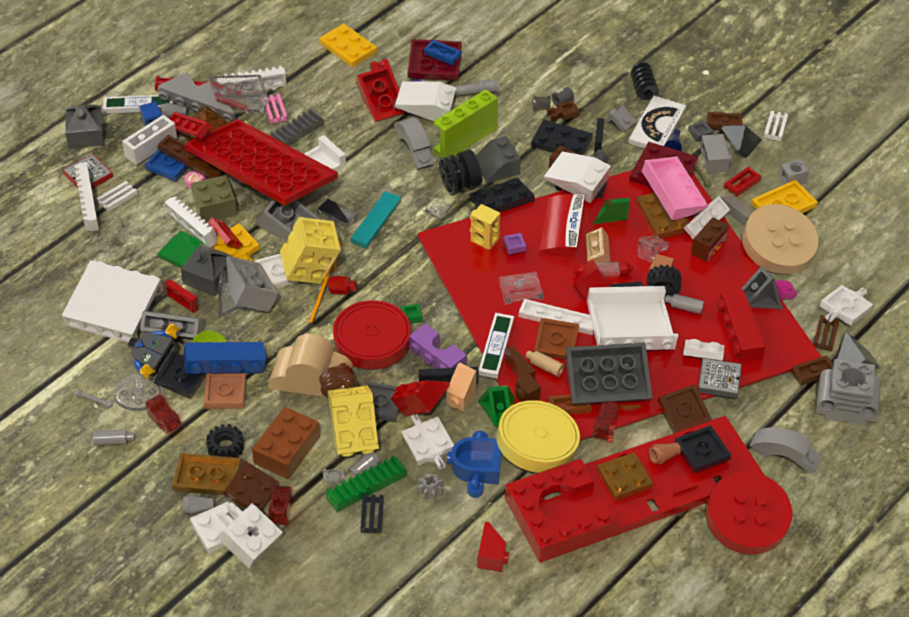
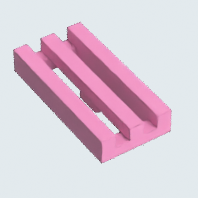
M276 94V97L269 95L270 98L263 96V103L270 124L288 121L280 94ZM276 101L278 102L282 117H280L275 103ZM268 103L272 104L276 116L275 119H273Z

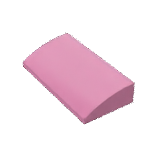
M677 156L645 160L642 173L671 220L685 218L707 208L708 204Z

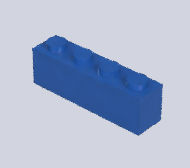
M263 342L185 343L183 352L185 374L264 373L266 363Z

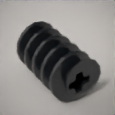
M646 62L636 64L631 70V76L637 96L643 100H651L653 96H657L659 93L651 66Z

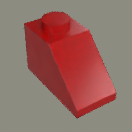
M485 522L477 556V568L503 572L504 564L508 565L510 552L506 551L505 540L489 522Z

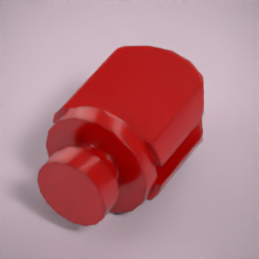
M331 276L327 281L329 291L334 295L350 294L351 291L356 292L357 281H351V278L347 276Z

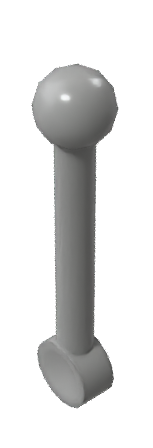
M80 389L75 391V396L77 397L82 396L101 403L107 409L112 407L111 400H101L83 393Z

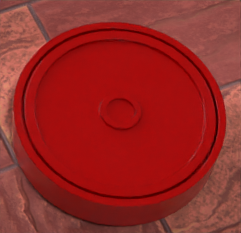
M368 300L352 304L344 309L334 322L333 341L337 353L350 359L355 367L362 369L385 368L401 360L409 350L411 335L409 319L401 309L388 302Z
M736 472L725 476L714 486L706 505V519L712 534L727 548L742 554H762L777 547L786 536L792 522V506L786 492L771 478L756 472Z

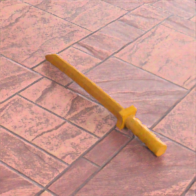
M338 256L324 278L309 323H313L331 272L337 271L336 262Z

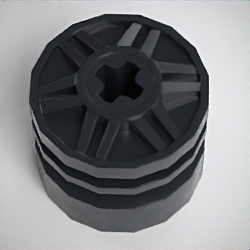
M472 150L459 152L456 157L449 155L448 158L442 157L439 159L441 179L450 194L463 191L465 187L469 189L481 185V168Z

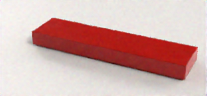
M174 112L169 118L175 123L176 132L199 140L212 127L208 122Z

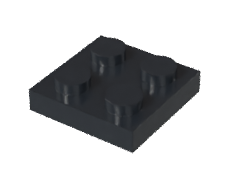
M172 351L156 376L154 384L190 399L206 373L185 374L183 355Z
M711 425L675 438V442L680 445L681 454L694 473L731 459L730 452Z

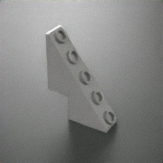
M186 72L158 85L159 97L163 100H169L177 105L189 107L194 111L206 113L211 117L223 119L227 123L235 120V114L229 104L214 97V94L222 97L223 95L219 89L211 87L210 83L215 84L213 80L197 87Z

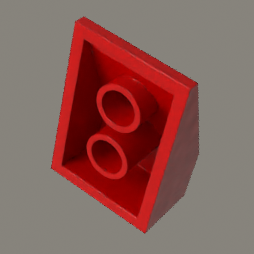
M390 65L357 75V88L375 123L407 113V111L395 107L399 88Z

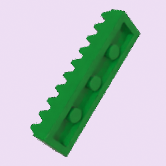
M392 455L391 459L387 460L386 458L383 464L378 462L375 468L371 466L369 471L365 469L361 475L357 473L354 479L349 477L348 482L342 481L340 486L336 484L334 489L328 488L326 499L334 510L339 512L362 500L363 494H367L368 497L406 477L407 470L398 458Z

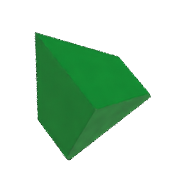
M615 198L604 200V204L593 224L628 220L630 199Z
M509 386L488 387L478 402L493 422V425L499 426L502 414L516 403V398Z

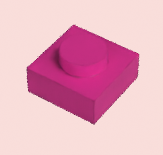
M775 280L781 299H794L797 296L792 283L787 280Z

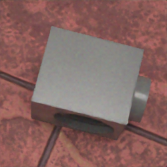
M801 159L781 164L779 178L784 185L793 180H796L800 185L807 183L809 169Z

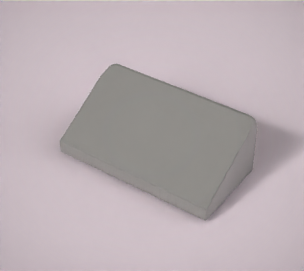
M722 196L721 199L730 208L728 213L745 226L753 212L734 196Z

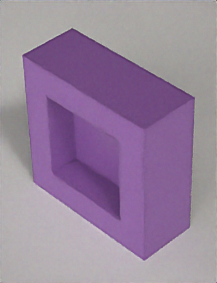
M521 233L503 236V243L508 255L526 251V244Z

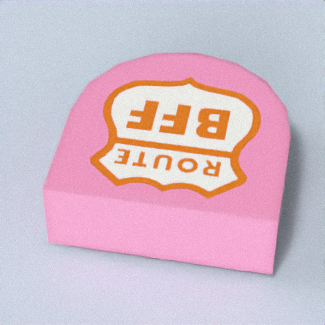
M195 171L189 172L184 177L185 185L191 188V183L206 180V177Z

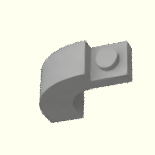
M414 117L395 122L394 126L398 139L406 141L416 170L433 165L434 162L429 149L430 143L421 123Z

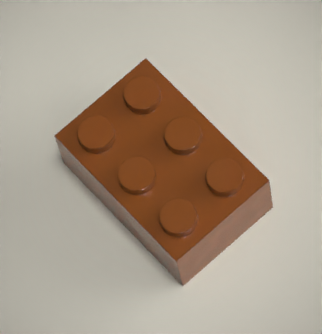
M284 407L252 448L254 464L289 480L320 438L319 421Z

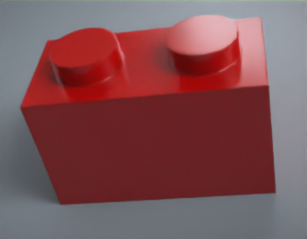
M427 380L401 384L395 389V393L390 399L404 416L427 413L433 409L450 384L449 382Z

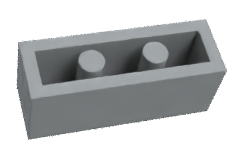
M142 311L140 330L148 332L166 330L170 324H174L180 328L176 332L177 336L194 338L197 334L203 332L205 319L154 311Z

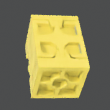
M298 217L294 223L293 231L288 236V243H284L280 250L286 280L317 284L323 282L341 251L334 221Z
M368 385L327 391L331 412L333 442L337 454L352 456L354 452L362 451L363 454L374 452V449H379L373 395Z

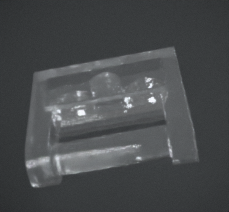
M536 272L499 277V285L505 305L524 299L543 300V291Z

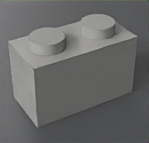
M723 134L702 135L700 149L707 173L728 172L729 164H732V155L728 153V141H725Z

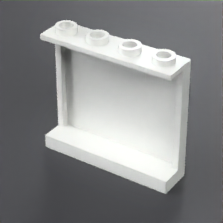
M90 260L62 314L64 323L68 327L127 343L132 337L139 339L137 331L141 325L142 311H148L157 291H163L161 280L154 275L148 276L138 271L125 270L120 266L114 267L104 262Z
M665 286L589 288L587 305L597 345L645 342L646 350L675 349L678 334H673L665 306Z

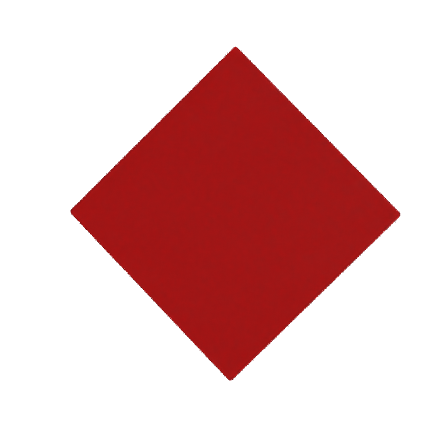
M633 170L610 176L606 181L607 187L602 199L594 198L591 203L584 201L576 258L539 254L548 198L572 194L566 190L535 198V201L499 212V240L490 250L471 241L470 218L418 233L419 241L482 356L495 313L514 316L506 348L513 345L536 370L535 381L541 386V396L538 401L547 403L548 396L570 395L565 360L553 358L564 364L562 374L557 377L531 364L530 359L526 358L528 351L534 353L540 322L519 317V310L524 299L590 315L587 298H582L573 286V282L578 277L573 270L578 264H588L586 234L603 228L608 234L610 262L596 264L609 284L642 281V285L647 286V274L655 255L659 254L674 259L673 267H676L679 273H681V289L677 294L704 301L701 315L673 308L670 303L665 302L673 334H678L675 349L646 350L652 400H647L646 403L645 400L591 403V412L570 414L578 426L580 433L579 441L663 414L664 412L658 401L659 397L693 384L698 389L702 358L683 355L685 340L697 339L705 343L717 342L720 345H724L723 361L740 363L738 355L734 354L733 342L728 338V328L723 324L722 311L718 310L717 301L720 300L721 292L741 289L759 269V266L746 253L743 243L724 216L720 221L729 225L727 239L708 262L691 254L693 239L687 232L657 240L636 203L638 196L655 192L651 187L629 181ZM692 173L691 179L707 204L711 203L713 200L694 173ZM615 198L630 199L628 220L593 224L604 204V200ZM700 212L688 216L687 219L689 220V222L692 219H694ZM521 233L526 244V251L508 255L503 243V236ZM619 262H627L634 270L628 275L620 276ZM781 298L783 309L751 307L765 345V351L762 360L740 363L742 367L739 388L792 371V366L821 357ZM578 332L575 347L597 345L594 333L589 335ZM505 351L498 379L495 378L499 386H509L516 398V403L523 402L515 394L517 379L505 361ZM699 393L702 400L717 396ZM619 405H641V407L635 410H625L620 408Z

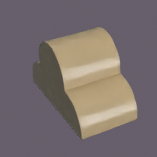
M303 334L296 338L294 346L284 347L278 351L268 382V389L325 397L320 389V375L326 369L338 366L341 363H346L352 370H354L350 359L334 352L332 344L324 337L316 334Z

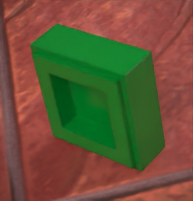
M419 304L400 306V309L408 317L410 324L423 322Z

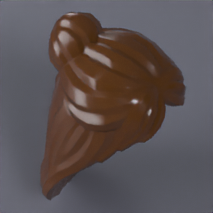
M346 363L326 369L319 377L321 393L327 398V391L357 387L358 383L352 368Z

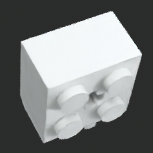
M230 503L227 508L236 519L233 520L222 511L218 514L219 520L226 526L221 533L220 540L250 569L279 541L283 532L253 503L243 512L236 505Z

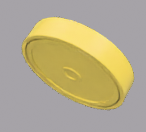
M523 401L510 406L502 414L496 439L501 453L511 463L522 469L540 473L571 462L578 448L580 433L574 419L563 409L547 402Z

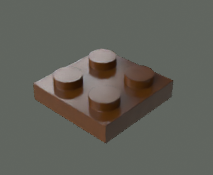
M695 384L658 398L673 433L712 420Z
M244 460L226 487L223 495L245 509L253 503L262 511L279 481Z

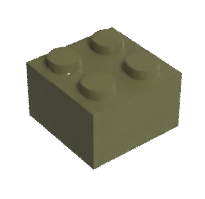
M226 175L191 183L193 201L202 220L208 222L211 217L222 219L237 215L235 197Z

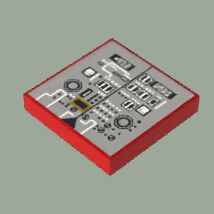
M94 154L62 170L63 174L77 188L74 166L78 165V163L87 162L91 188L113 178V173Z

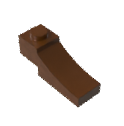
M513 345L506 348L505 361L517 379L515 390L517 398L520 401L540 400L541 386L535 381L536 370Z

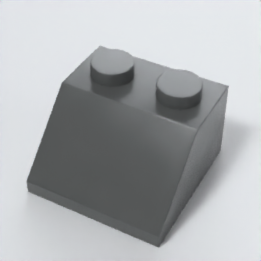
M507 136L490 140L476 155L482 176L487 184L520 174L521 158Z

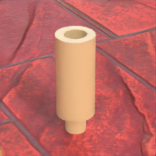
M528 351L526 353V358L530 359L531 364L557 377L562 374L564 370L563 363L539 351L534 353Z

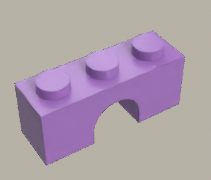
M426 323L409 335L410 351L420 356L426 364L431 365L435 369L456 368L459 363L467 366V354L455 345H451L444 350L437 349L439 347V333Z

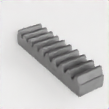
M309 108L308 113L304 111L302 116L298 115L297 120L293 118L292 123L288 121L286 126L282 125L281 129L277 128L275 133L272 131L270 136L290 146L324 125V119Z

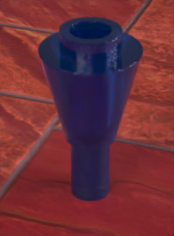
M679 129L674 130L673 135L665 143V147L679 151L682 150L681 132Z

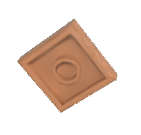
M246 373L206 374L204 409H244Z

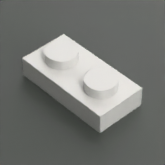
M697 339L685 340L683 355L723 361L724 345H720L717 342L705 343Z

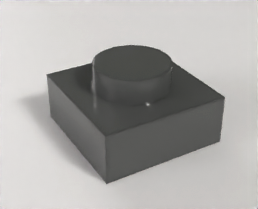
M704 120L689 125L688 131L697 142L702 140V135H713V130Z

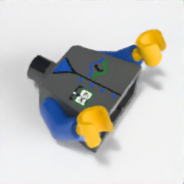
M170 324L166 330L154 331L152 333L145 332L140 339L132 337L129 340L128 348L132 349L133 364L140 376L149 380L151 373L155 376L158 375L172 351L176 352L178 349V345L172 338H177L176 332L180 330L179 327Z

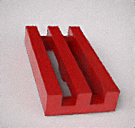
M747 167L725 182L723 188L729 189L730 193L734 192V196L738 197L761 181L762 176L750 167Z
M211 217L208 221L209 225L213 227L224 243L239 249L242 243L226 223Z
M171 279L165 282L168 297L192 313L199 310L195 295Z

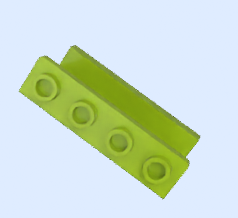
M484 90L436 119L434 125L440 129V144L433 147V153L439 158H448L449 155L455 156L497 129L498 98L488 90Z

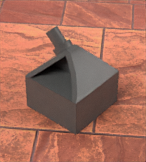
M80 105L66 108L65 134L68 148L104 146V118L101 106Z
M200 244L181 268L183 284L216 296L228 281L226 257L233 256Z

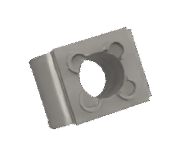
M834 359L832 369L823 370L820 374L816 413L824 414L825 420L846 421L865 426L866 421L877 422L881 381L878 377L874 376L875 365Z

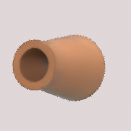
M677 442L654 444L649 449L650 459L655 464H662L681 453L680 445Z

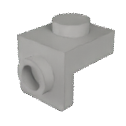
M624 106L618 110L615 107L608 113L609 118L605 120L606 123L612 120L623 133L636 122Z

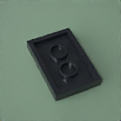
M544 119L531 140V147L553 153L561 145L579 155H584L593 139V133Z
M519 178L510 179L507 182L495 184L492 187L480 189L469 194L471 202L477 208L482 204L497 212L535 201L534 194Z

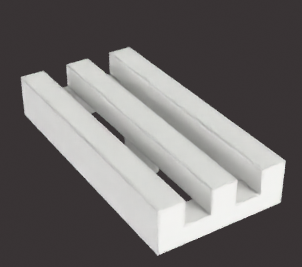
M771 111L764 138L781 141L788 114L785 113L782 116L781 112L774 114V111ZM776 119L772 134L769 135L772 120ZM779 120H782L779 136H775Z
M125 181L99 196L97 203L109 212L135 197L138 193L135 188L133 189L132 185Z

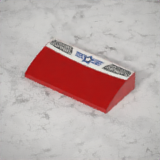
M565 194L548 198L539 254L576 258L585 195Z

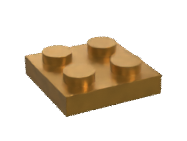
M635 452L597 465V471L615 501L653 487V482Z

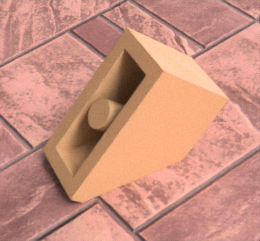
M459 363L447 389V404L464 412L476 396V370Z

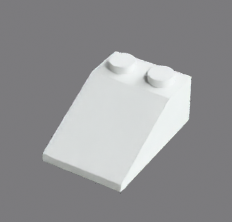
M402 82L395 107L435 121L450 111L456 88L442 82Z
M562 152L544 175V179L572 194L585 195V201L591 203L608 180L611 166L595 157Z

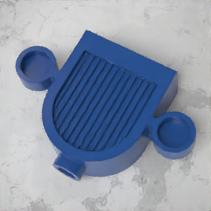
M476 431L472 437L461 439L453 446L452 452L447 453V464H451L452 471L457 478L469 482L467 484L468 495L478 498L483 495V483L499 485L502 453L498 447L497 439L489 438L485 431Z

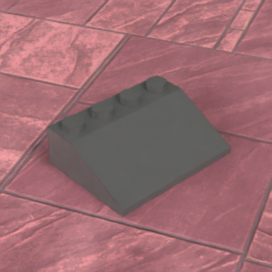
M645 342L566 347L564 357L572 405L652 400Z

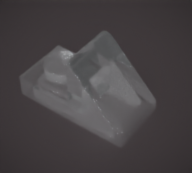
M655 235L639 237L638 256L652 263L655 255L659 254L660 251L667 250L670 243Z

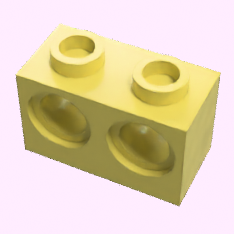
M481 204L470 215L471 241L490 250L499 240L500 213Z

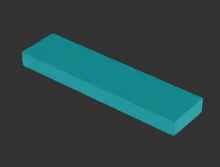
M385 191L352 235L350 242L367 249L400 204L401 197Z

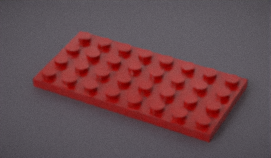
M239 119L206 133L201 140L194 139L185 143L186 151L283 205L290 204L338 179L337 171Z

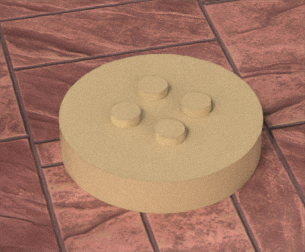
M770 204L756 209L750 215L742 232V243L748 256L760 267L763 266L766 270L778 274H792L801 271L810 263L818 248V235L811 221L798 210L785 205Z

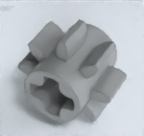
M426 473L423 479L419 478L418 493H423L424 499H435L438 494L442 495L443 480H438L437 474Z

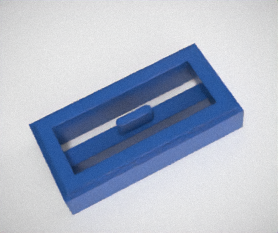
M432 40L425 47L424 54L454 65L455 61H458V57L462 56V51Z

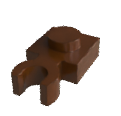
M573 100L559 103L557 108L551 107L547 109V116L550 115V121L552 122L557 121L560 117L563 120L578 117L580 114Z

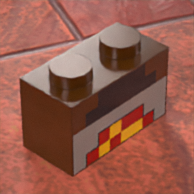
M712 217L694 237L691 254L708 262L726 241L729 225Z

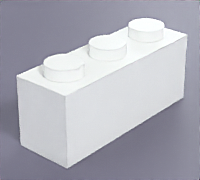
M162 115L123 140L125 157L135 165H138L158 150L157 145L167 135L177 139L175 123Z

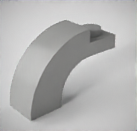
M769 427L756 431L750 447L764 458L770 455L788 457L810 474L816 471L822 457L809 447L811 441L808 438L784 428Z

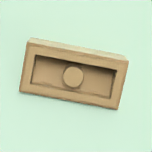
M603 228L587 233V261L589 262L593 259L595 263H609L608 234Z

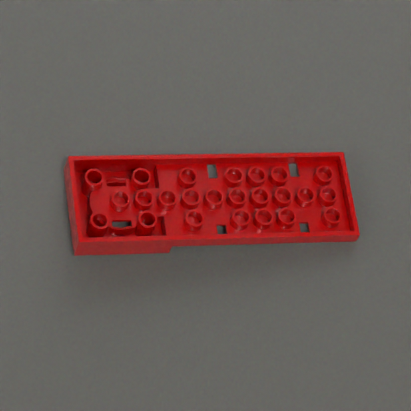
M725 415L584 464L580 458L505 484V500L538 562L541 563L706 504L716 485L713 478L720 476L722 479L732 473L743 471L756 472L763 475L764 473ZM711 425L731 454L729 461L694 473L681 453L662 464H655L650 459L649 449L654 444L674 443L677 437ZM635 452L653 482V487L615 501L599 475L597 465ZM550 493H560L559 496L547 500L544 498ZM654 500L659 510L652 512L647 502Z

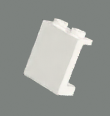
M324 135L318 138L317 147L304 153L337 172L346 167L345 153Z

